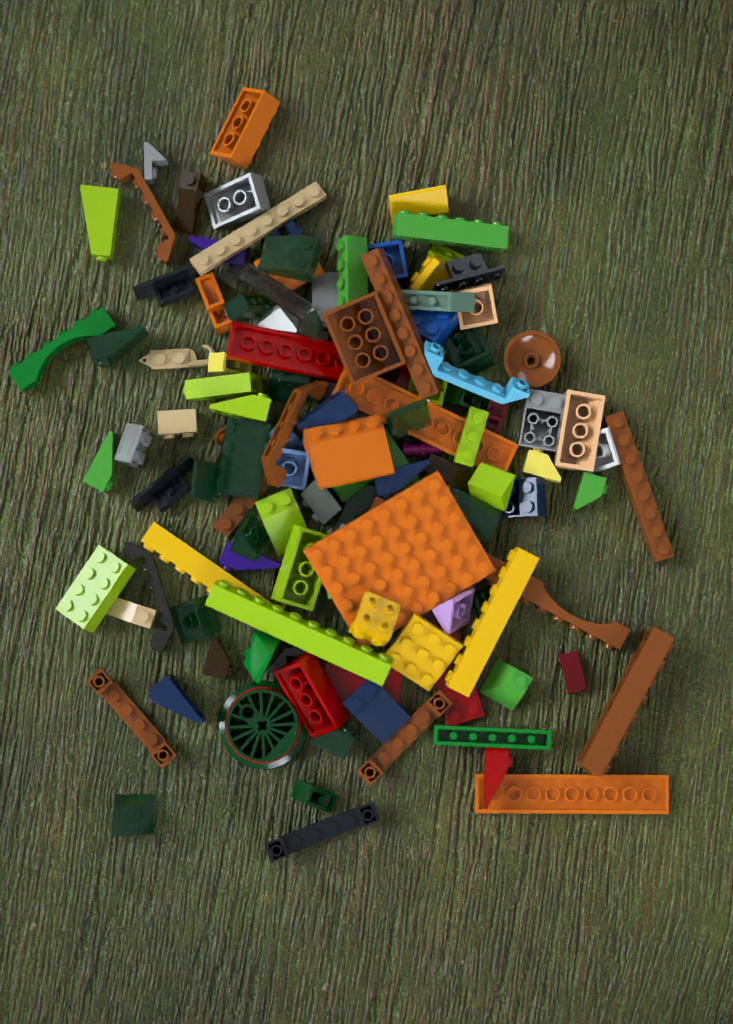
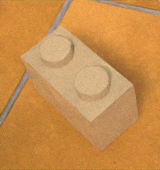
M196 409L157 411L158 434L163 436V439H173L175 435L191 438L194 437V434H199Z

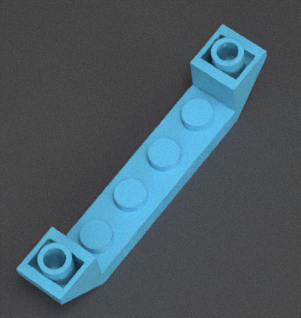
M425 341L424 354L434 377L500 404L529 397V383L525 380L512 377L504 388L498 383L489 382L481 376H475L464 369L453 367L448 362H442L444 359V348L437 343Z

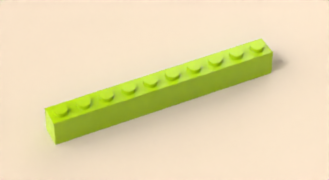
M217 580L213 584L205 603L206 606L383 686L394 662L385 653L379 654L368 645H359L350 637L337 635V632L333 629H324L313 620L307 621L302 619L300 614L295 612L289 613L282 606L267 603L265 598L260 596L254 597L247 590L232 587L231 583L225 580Z

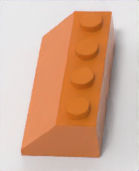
M243 87L209 154L235 167L247 169L261 144L265 132L269 128L273 116L277 112L280 102L265 90Z

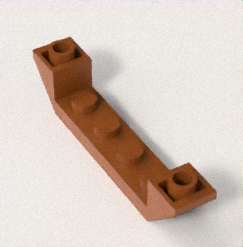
M115 162L110 163L112 170L109 172L114 181L119 180L122 185L133 179L132 182L136 189L142 190L144 194L141 196L146 206H151L153 210L150 212L155 223L159 221L162 228L159 230L164 239L168 238L156 245L158 251L155 254L160 263L164 261L166 266L170 265L177 237L139 169Z
M317 380L293 389L261 457L267 483L270 486L280 488L286 479L288 470L276 465V462L280 459L282 449L290 438V432L298 421V415L306 404V398L309 397L310 399L321 401L327 392L329 383Z
M102 668L98 669L86 680L93 690L107 701L151 752L150 755L162 769L177 756L162 733L121 686Z
M438 690L367 759L356 773L371 786L384 773V770L453 703Z

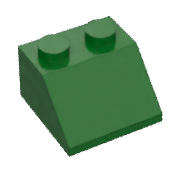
M255 630L250 639L253 642L252 646L248 645L244 652V656H246L244 666L254 681L260 683L270 665L280 639L261 630Z

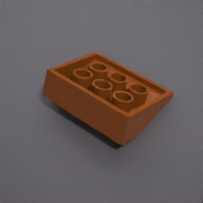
M377 291L322 313L352 386L406 364Z

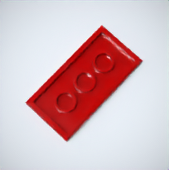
M325 663V674L342 703L366 680V678L335 664ZM391 668L381 687L399 704L402 674Z

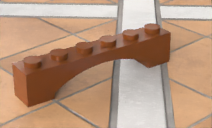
M532 575L530 576L519 598L521 602L527 605L531 602L536 605V610L543 614H546V612L553 614L552 618L560 623H563V621L569 623V628L578 633L580 630L586 632L587 638L595 642L597 640L604 642L603 646L611 651L621 649L631 629L614 620H611L609 624H598L569 614L549 596L544 588L545 582Z

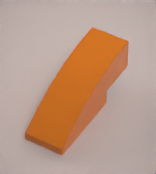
M213 272L196 278L195 281L217 335L230 331L232 319Z

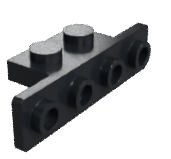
M481 253L446 261L444 266L450 279L436 282L432 291L449 292L453 289L461 290L473 284L480 285L488 280L496 281L502 277L506 268L504 265L487 269Z
M190 264L140 283L132 288L137 300H142L156 294L159 305L162 308L196 295L191 280L201 276L193 265Z
M188 454L180 459L172 468L166 470L157 480L151 482L143 491L136 494L129 503L139 512L153 501L163 513L192 490L183 476L196 467L197 463Z

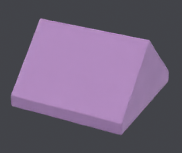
M471 587L432 609L440 626L447 635L470 622L475 588Z

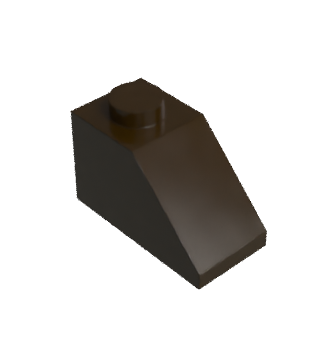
M212 637L203 675L226 680L227 676L231 677L233 665H230L231 660L218 638Z

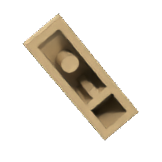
M117 597L107 615L153 629L158 610Z

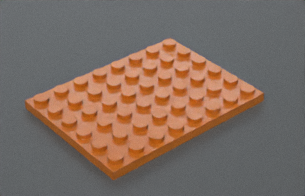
M438 470L303 550L348 627L356 619L364 593L369 591L401 606L393 632L406 625L414 613L419 616L425 614L496 571ZM355 637L359 645H373L371 641Z

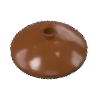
M525 331L516 335L508 343L504 352L503 362L510 378L523 379L529 383V388H538L548 384L557 375L561 365V353L556 342L547 334L540 331ZM532 358L534 360V364H529L528 359Z

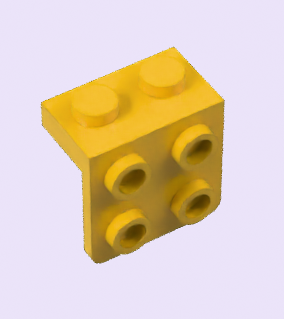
M435 253L431 257L428 256L422 263V269L419 272L416 271L410 278V288L413 290L432 291L436 282L450 279L444 266L446 262Z
M367 591L363 595L356 619L350 625L348 632L358 639H366L375 646L384 647L391 639L401 606L398 603Z

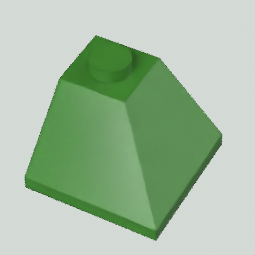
M497 659L479 692L513 711L533 678L508 663Z

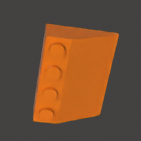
M379 414L304 429L303 445L319 490L395 473L385 429Z

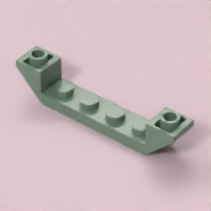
M368 287V294L375 291L374 287ZM401 289L409 309L475 312L476 292Z

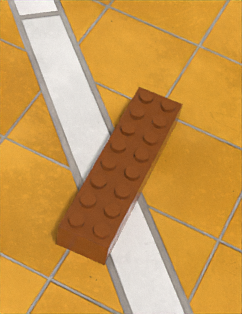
M656 627L646 629L575 763L576 766L594 776L607 774L611 766L609 762L612 756L615 757L620 750L618 745L621 739L624 740L629 733L627 728L630 722L633 723L638 716L637 709L639 705H643L647 699L645 693L648 688L653 687L657 679L654 676L657 671L662 670L666 662L663 660L667 653H671L675 645L672 643L675 639L674 637Z

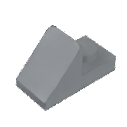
M144 142V180L147 184H154V178H157V167L154 166L169 165V163L152 145Z

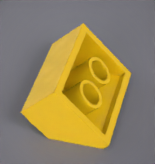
M446 185L389 195L388 206L392 226L394 215L401 210L411 211V214L416 215L418 213H428L431 217H437V215L448 216L449 207Z

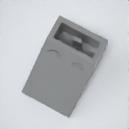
M530 389V395L525 398L519 446L557 452L566 395Z
M127 423L114 460L138 468L139 464L143 465L146 454H143L145 447H149L152 440L151 432L142 425Z

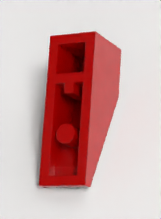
M485 747L484 809H488L507 774L508 767L512 766V755L509 754V748Z

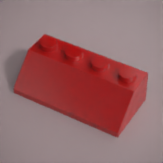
M309 652L273 671L311 737L339 729L350 718L315 655Z

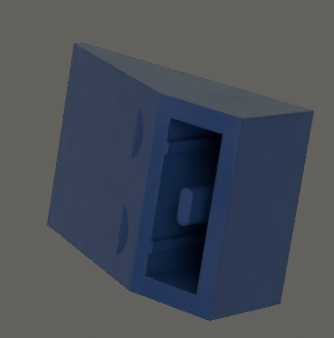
M538 477L515 479L506 511L484 503V519L546 517L545 479Z

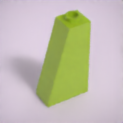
M81 184L80 190L91 255L96 258V261L107 262V259L113 260L121 192L117 188Z
M247 372L185 380L183 393L186 399L190 401L239 398L252 394L257 395V393L264 394L262 376Z

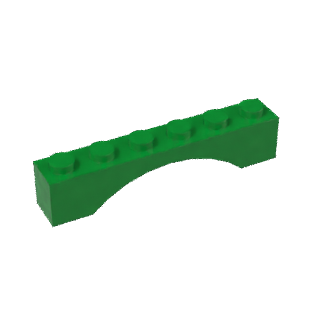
M103 307L93 309L89 313L90 316L77 320L73 324L74 327L61 331L55 340L45 342L42 345L43 348L37 352L32 351L26 356L27 359L23 362L18 361L14 363L8 373L20 391L25 393L40 383L47 364L64 347L80 340L104 339L117 330L118 327Z

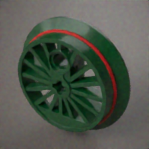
M261 680L260 683L253 681L239 687L228 697L220 713L219 732L223 745L235 760L247 767L254 769L279 767L287 763L298 753L306 738L307 730L295 708L289 701L280 683ZM259 693L260 709L256 707L251 694ZM263 693H270L272 695L264 713ZM275 695L283 699L269 715ZM247 697L250 703L243 705L240 701ZM285 703L289 705L291 710L273 718ZM237 705L240 707L239 714L233 713ZM245 707L253 709L254 714L252 717L249 718L244 715L243 710ZM293 713L294 722L275 723V721ZM231 716L246 721L248 724L230 725ZM265 720L267 722V729L263 728L260 730L258 728L260 726L258 721L263 722ZM294 725L288 732L275 728V726ZM251 728L232 737L231 729ZM253 732V734L239 748L235 743V740L240 739ZM274 732L283 734L285 736L282 739H280ZM270 735L279 742L276 746L274 745ZM257 736L251 754L248 755L243 750ZM265 737L267 738L272 748V750L267 756ZM260 738H262V758L254 757Z

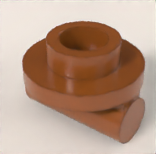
M225 425L212 439L218 445L226 446L232 441L233 432Z

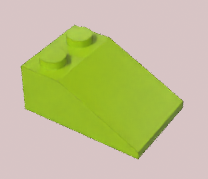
M257 393V395L252 394L210 404L209 409L215 414L268 426L273 402L269 395Z
M291 488L255 502L277 556L285 554L293 525L307 528Z

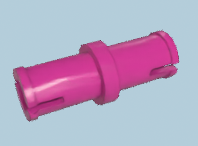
M424 442L402 445L404 456L420 455V457H424L431 453L442 454L441 450Z

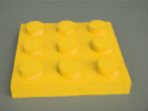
M414 613L385 654L394 660L392 664L393 669L427 691H430L463 645L423 617Z

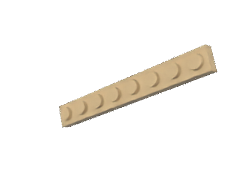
M315 181L190 258V263L200 276L206 274L327 199L326 193Z

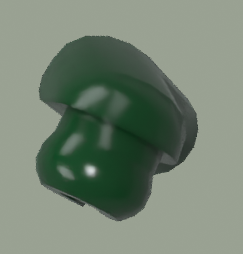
M485 589L479 590L473 599V606L478 618L482 613L480 609L483 603L490 597L489 592Z

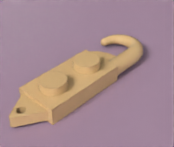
M205 344L202 345V347L208 349L210 353H215V350L211 346ZM189 348L150 350V353L141 358L139 362L151 367L152 370L207 367L209 358L197 360L195 352Z

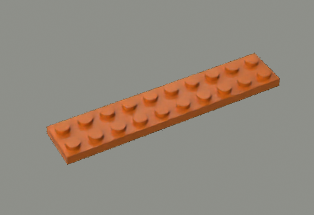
M345 368L343 369L332 395L344 387L357 403L358 411L368 416L379 414L383 423L455 457L466 421L465 418L426 399L421 400L419 396L378 376L352 386ZM484 428L473 466L477 468L480 462H484L507 471L519 445Z
M475 773V813L669 814V775L506 774L488 809H484V774Z

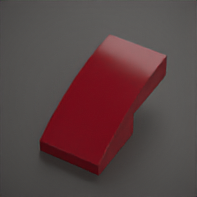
M489 400L486 409L489 415L485 429L499 434L509 403L500 404Z
M577 651L558 655L568 695L587 691Z

